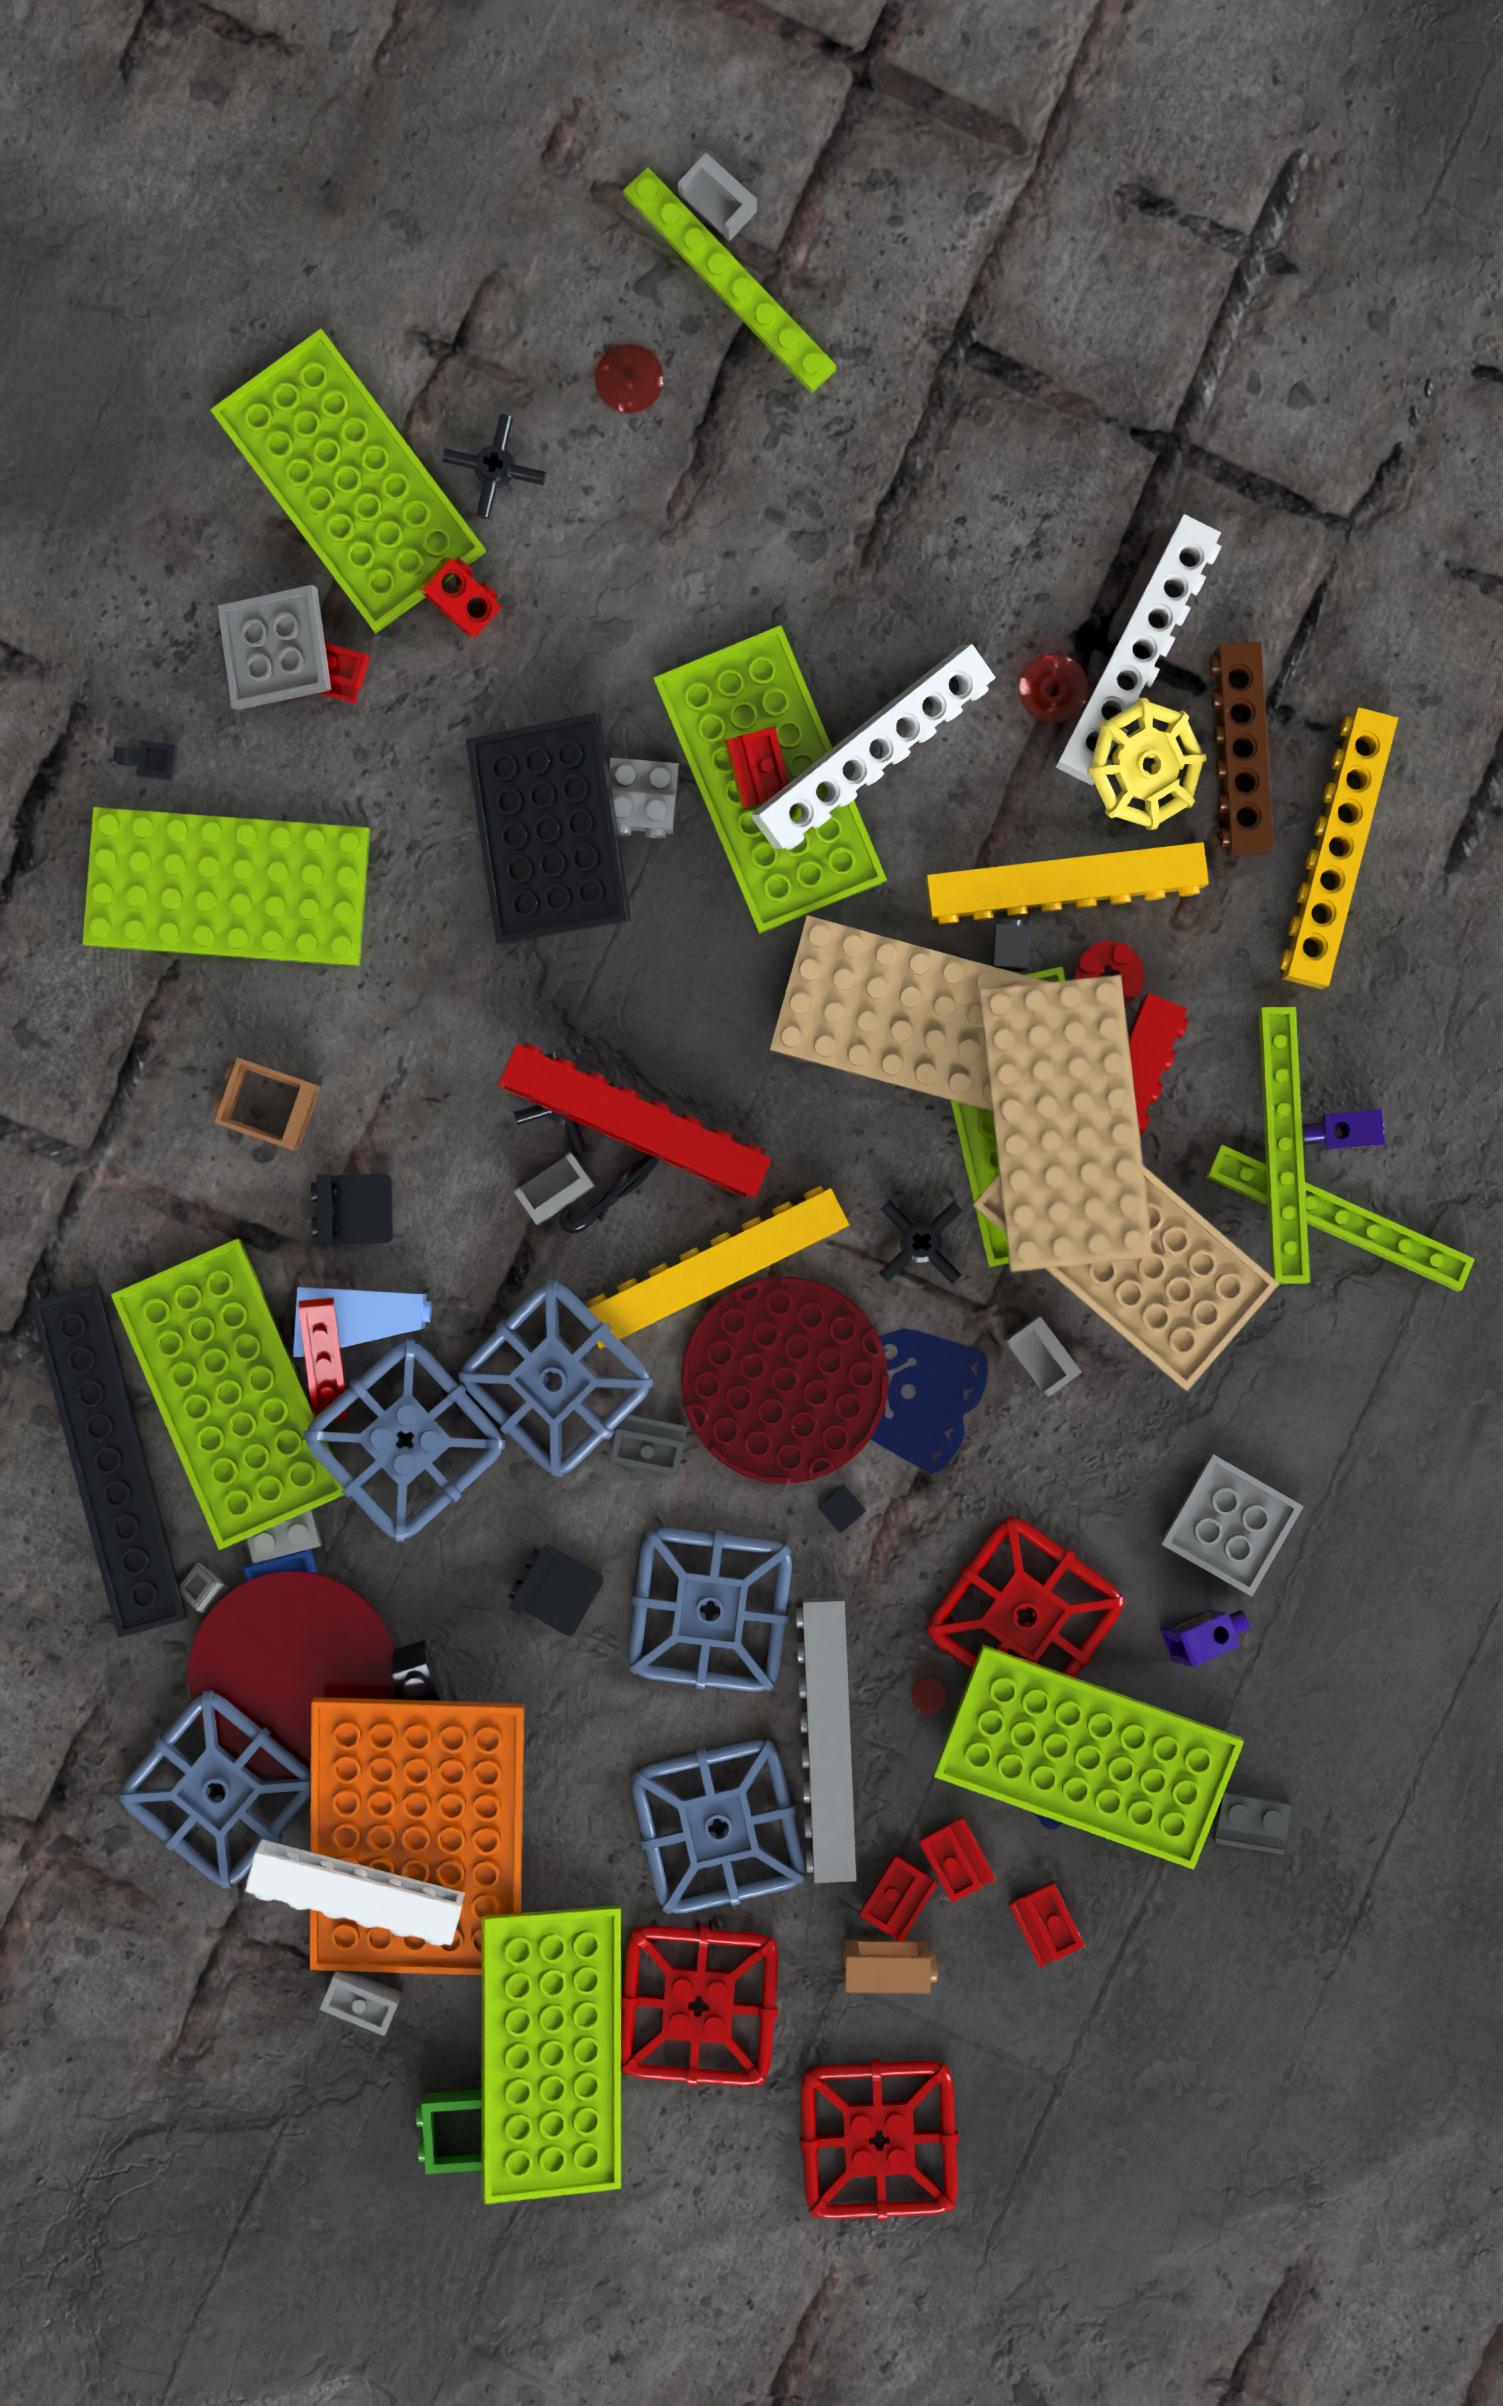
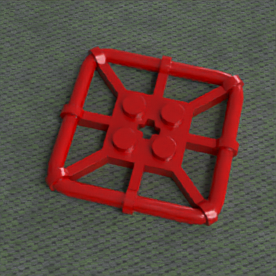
M1015 1516L1005 1517L1006 1520L994 1528L967 1566L963 1565L959 1570L961 1575L935 1609L929 1620V1625L926 1626L927 1635L931 1636L932 1640L941 1649L971 1671L977 1657L946 1634L984 1628L1000 1640L995 1649L1006 1653L1011 1648L1024 1659L1038 1664L1039 1658L1053 1641L1073 1656L1061 1673L1076 1677L1084 1665H1089L1092 1660L1090 1656L1118 1619L1122 1606L1125 1605L1124 1596L1120 1595L1119 1591L1110 1582L1075 1558L1076 1553L1072 1550L1063 1549L1029 1523L1021 1519H1015ZM1018 1533L1057 1561V1565L1043 1584L1024 1572ZM1008 1535L1014 1572L999 1591L978 1574ZM1066 1569H1068L1106 1598L1068 1604L1051 1590ZM971 1583H974L994 1598L980 1618L944 1623ZM1028 1607L1033 1608L1031 1614L1035 1618L1032 1623L1025 1621L1022 1625L1017 1622L1020 1618L1017 1614L1020 1608L1024 1610ZM1107 1609L1079 1648L1058 1634L1071 1614Z
M648 1925L641 1928L636 1926L631 1930V1936L626 1947L623 1993L621 1994V2071L625 2075L630 2074L642 2079L688 2082V2086H697V2083L741 2087L754 2086L756 2084L761 2086L767 2080L766 2075L771 2064L774 2018L778 2017V2007L775 2006L779 1957L776 1948L778 1943L772 1936L768 1938L757 1933L710 1930L709 1926L701 1925L700 1929ZM651 1939L699 1943L697 1968L673 1966ZM708 1944L756 1947L731 1970L706 1969ZM641 1947L666 1975L664 1996L637 1994ZM765 1957L762 2002L734 2001L735 1981L761 1958ZM697 1996L703 1997V2003L709 2005L701 2013H695L694 2009L689 2008L688 2005L689 2002H695ZM636 2007L663 2008L662 2029L632 2054ZM733 2014L760 2017L757 2064L731 2035ZM667 2039L691 2041L689 2068L640 2064L643 2059ZM700 2042L725 2044L747 2072L698 2069Z
M871 2059V2063L832 2064L817 2066L813 2069L807 2068L802 2074L804 2077L801 2084L802 2137L799 2138V2148L803 2150L805 2198L809 2206L808 2212L814 2218L818 2216L826 2219L878 2217V2221H887V2217L936 2215L945 2211L951 2212L954 2209L958 2191L956 2143L959 2142V2131L955 2130L954 2089L949 2066L944 2062L938 2063L928 2060L880 2062V2059ZM928 2075L906 2100L882 2101L881 2077ZM872 2077L873 2102L848 2103L824 2079ZM939 2084L941 2129L914 2130L913 2110ZM814 2089L821 2092L843 2113V2134L816 2135ZM878 2130L882 2131L884 2137H889L888 2142H884L881 2147H876L875 2143L869 2141V2138L875 2137V2131ZM914 2144H942L944 2190L915 2164ZM845 2147V2167L819 2195L817 2149ZM910 2175L936 2200L886 2202L885 2176ZM876 2176L877 2202L828 2204L852 2177Z

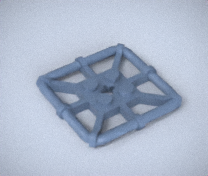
M548 1280L546 1284L538 1287L507 1319H501L496 1325L497 1330L467 1359L462 1370L459 1371V1381L463 1382L468 1393L502 1426L500 1430L505 1435L508 1433L553 1477H563L564 1473L574 1469L603 1439H609L615 1433L614 1428L646 1397L649 1389L653 1387V1377L649 1376L645 1366L610 1331L612 1327L607 1322L603 1324L568 1288L559 1284L558 1280ZM546 1299L547 1337L534 1350L517 1333V1328ZM558 1299L593 1333L577 1351L559 1335ZM505 1340L525 1359L513 1372L477 1370ZM601 1341L634 1377L599 1375L583 1357ZM549 1371L554 1374L558 1373L561 1376V1387L557 1384L553 1387L548 1384L550 1376L547 1373ZM479 1383L510 1384L526 1402L510 1416ZM596 1387L634 1388L605 1418H601L584 1401ZM532 1408L550 1425V1455L518 1424ZM575 1410L593 1430L564 1458L562 1421Z
M406 1339L405 1343L392 1348L358 1380L352 1379L348 1383L350 1387L312 1420L307 1431H303V1440H306L311 1453L344 1488L342 1493L347 1498L351 1496L384 1533L395 1538V1542H404V1538H409L420 1531L452 1500L454 1502L458 1501L462 1497L460 1493L496 1461L501 1454V1450L505 1449L506 1440H502V1435L497 1427L465 1393L467 1389L462 1383L458 1385L424 1347L416 1344L415 1340ZM404 1358L402 1396L384 1411L367 1392V1389ZM414 1358L420 1362L448 1394L429 1413L412 1396ZM357 1398H360L377 1416V1419L360 1434L321 1432ZM453 1402H456L488 1439L450 1438L434 1419ZM401 1431L404 1434L411 1432L414 1437L411 1439L413 1447L411 1449L405 1446L399 1449L396 1446V1443L399 1441L396 1436L398 1432ZM321 1441L359 1443L375 1461L354 1479ZM449 1447L487 1449L451 1483L432 1464ZM380 1468L397 1484L395 1523L361 1487ZM425 1470L443 1491L405 1524L407 1485Z
M651 1528L645 1533L647 1537L643 1541L640 1552L635 1595L631 1596V1605L634 1608L628 1648V1658L631 1665L629 1670L633 1675L638 1674L647 1679L696 1685V1689L705 1690V1686L748 1692H759L766 1689L769 1692L775 1687L774 1682L779 1674L785 1624H789L790 1615L787 1614L792 1573V1558L790 1556L792 1551L787 1545L783 1546L772 1540L724 1535V1531L716 1530L715 1533L676 1528H658L656 1530ZM663 1541L714 1547L710 1574L686 1571ZM655 1548L679 1578L676 1601L649 1597ZM722 1548L772 1555L744 1578L719 1575ZM778 1564L773 1612L745 1609L748 1587ZM708 1601H714L715 1607L720 1608V1614H714L713 1619H706V1614L700 1612V1607L707 1605ZM647 1608L675 1611L672 1634L642 1656ZM744 1620L771 1623L765 1671L762 1670L741 1642ZM677 1642L701 1645L698 1671L649 1665ZM710 1646L734 1649L756 1678L708 1673L707 1666Z
M213 1690L203 1691L202 1695L198 1696L188 1705L167 1732L155 1739L153 1742L154 1747L126 1779L122 1791L118 1792L119 1802L123 1803L132 1816L166 1843L164 1846L170 1852L172 1850L176 1851L209 1880L221 1885L223 1889L232 1888L233 1884L244 1878L250 1871L255 1852L261 1840L278 1843L282 1838L281 1833L310 1800L311 1771L270 1736L272 1732L266 1727L261 1729L227 1699L215 1694ZM215 1709L253 1740L237 1760L218 1745ZM203 1711L206 1750L194 1763L175 1747V1743ZM262 1747L298 1779L262 1781L244 1765L257 1749ZM164 1756L186 1773L174 1788L137 1789ZM214 1783L217 1785L220 1783L224 1787L225 1797L218 1795L216 1798L212 1797L210 1794L212 1787L209 1784ZM298 1791L271 1824H267L248 1808L259 1794ZM172 1800L190 1817L177 1832H174L140 1802ZM240 1818L258 1833L260 1837L232 1869L228 1831ZM196 1822L216 1837L219 1868L183 1839Z
M751 1740L708 1751L705 1748L697 1749L695 1754L652 1763L642 1767L640 1770L636 1769L631 1776L633 1779L632 1794L643 1837L640 1840L642 1850H646L655 1893L659 1903L663 1906L662 1911L670 1915L671 1912L675 1914L688 1913L731 1903L734 1906L741 1904L740 1900L787 1890L797 1883L802 1884L806 1877L804 1874L805 1860L794 1816L797 1814L796 1805L791 1804L782 1760L777 1749L774 1747L775 1743L771 1740ZM758 1754L738 1786L715 1791L709 1764ZM767 1759L778 1807L751 1814L746 1792ZM700 1767L705 1793L681 1798L652 1778ZM646 1789L678 1808L683 1830L656 1835ZM716 1818H720L721 1822H727L729 1826L724 1829V1835L717 1836L716 1831H709L708 1826L713 1825V1821ZM781 1819L791 1865H788L758 1845L754 1825ZM686 1841L690 1864L670 1894L659 1847ZM754 1856L784 1876L737 1886L731 1862ZM722 1864L728 1889L680 1899L698 1869Z

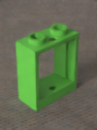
M481 2089L425 2093L421 2105H417L416 2124L417 2127H423V2140H419L418 2157L419 2162H425V2174L481 2171V2154L436 2157L433 2113L438 2111L481 2109Z

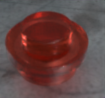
M925 1678L914 1685L911 1699L916 1709L920 1712L931 1714L943 1707L946 1701V1692L939 1681Z

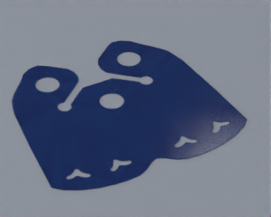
M902 1329L879 1336L883 1348L887 1344H893L898 1351L895 1358L886 1359L888 1371L907 1363L910 1358H915L917 1364L894 1374L887 1394L889 1406L894 1416L891 1419L886 1418V1409H884L881 1420L870 1440L930 1474L938 1472L953 1458L965 1435L963 1416L973 1410L982 1398L988 1374L986 1355L983 1352L915 1330ZM976 1362H978V1366L976 1367L977 1376H975L973 1371L970 1369V1367L973 1366ZM905 1384H912L916 1388V1395L912 1399H905L901 1395V1388ZM973 1388V1391L968 1393V1399L965 1401L963 1390ZM953 1427L954 1431L950 1434L951 1441H948L944 1432L949 1431ZM943 1452L941 1456L936 1457V1461L933 1463L932 1453Z

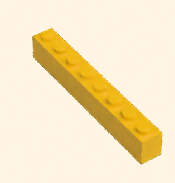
M1204 842L927 875L925 879L930 921L938 920L939 925L959 923V917L973 916V921L989 920L994 918L993 913L1006 911L1007 917L1023 916L1028 914V909L1040 907L1042 913L1061 911L1062 905L1076 903V909L1091 908L1097 906L1096 901L1110 899L1111 905L1131 902V897L1144 895L1145 901L1166 898V892L1179 891L1180 897L1200 894L1199 889L1209 884Z
M819 1186L803 1194L806 1201L794 1207L791 1201H788L772 1209L774 1217L762 1222L758 1216L741 1225L743 1232L733 1237L730 1236L729 1232H726L710 1240L711 1248L700 1253L696 1247L679 1256L681 1263L669 1268L665 1262L647 1271L650 1276L649 1279L638 1284L636 1279L633 1278L617 1286L618 1294L607 1299L603 1293L585 1303L588 1309L603 1324L607 1322L612 1327L610 1331L620 1340L850 1225L832 1189L824 1191L822 1186ZM601 1341L597 1343L599 1349L606 1347Z

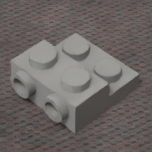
M610 758L609 774L618 834L629 836L631 835V830L644 831L646 837L659 839L665 838L666 833L673 834L679 763Z

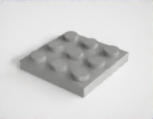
M308 585L218 606L231 708L240 710L331 690L317 587Z
M1211 1453L1160 1544L1246 1594L1253 1596L1304 1506Z

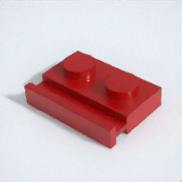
M325 642L331 690L318 694L357 705L358 690L362 688L370 656Z
M775 727L724 740L741 808L765 803L789 784Z
M963 1815L950 1824L947 1823L918 1839L951 1903L996 1880Z
M894 1854L859 1910V1916L887 1934H891L902 1943L939 1884L938 1880L930 1877L899 1855Z
M1053 1880L1022 1895L1021 1898L1015 1901L1008 1902L1039 1968L1085 1947Z

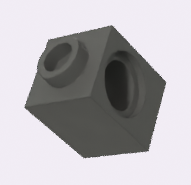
M1003 919L1002 925L996 924L993 928L991 966L1009 971H1026L1029 968L1031 926H1023V921L1017 919Z

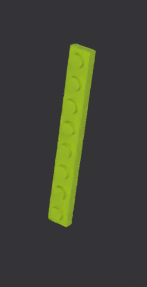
M649 167L623 190L626 199L811 394L836 371L837 365Z
M1261 1007L1258 1012L1271 1277L1279 1284H1307L1310 1282L1296 1007Z
M1220 1145L1206 1178L1268 1206L1266 1164L1229 1147ZM1305 1182L1307 1224L1457 1292L1463 1290L1474 1263V1258Z

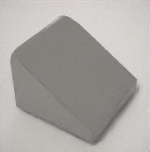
M197 1562L180 1584V1591L182 1596L195 1610L209 1614L214 1606L230 1591V1587Z

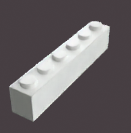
M263 1839L255 1852L245 1892L252 1893L261 1900L270 1901L275 1899L283 1901L295 1909L304 1910L309 1908L321 1911L323 1915L329 1918L338 1919L344 1917L355 1920L363 1927L372 1928L378 1926L386 1928L395 1935L403 1937L412 1935L424 1938L427 1943L437 1946L443 1944L451 1946L465 1897L464 1892Z

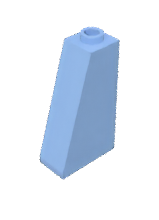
M297 1287L293 1357L305 1356L298 1312L299 1300L334 1297L340 1348L424 1329L425 1322H431L432 1301H426L427 1294Z

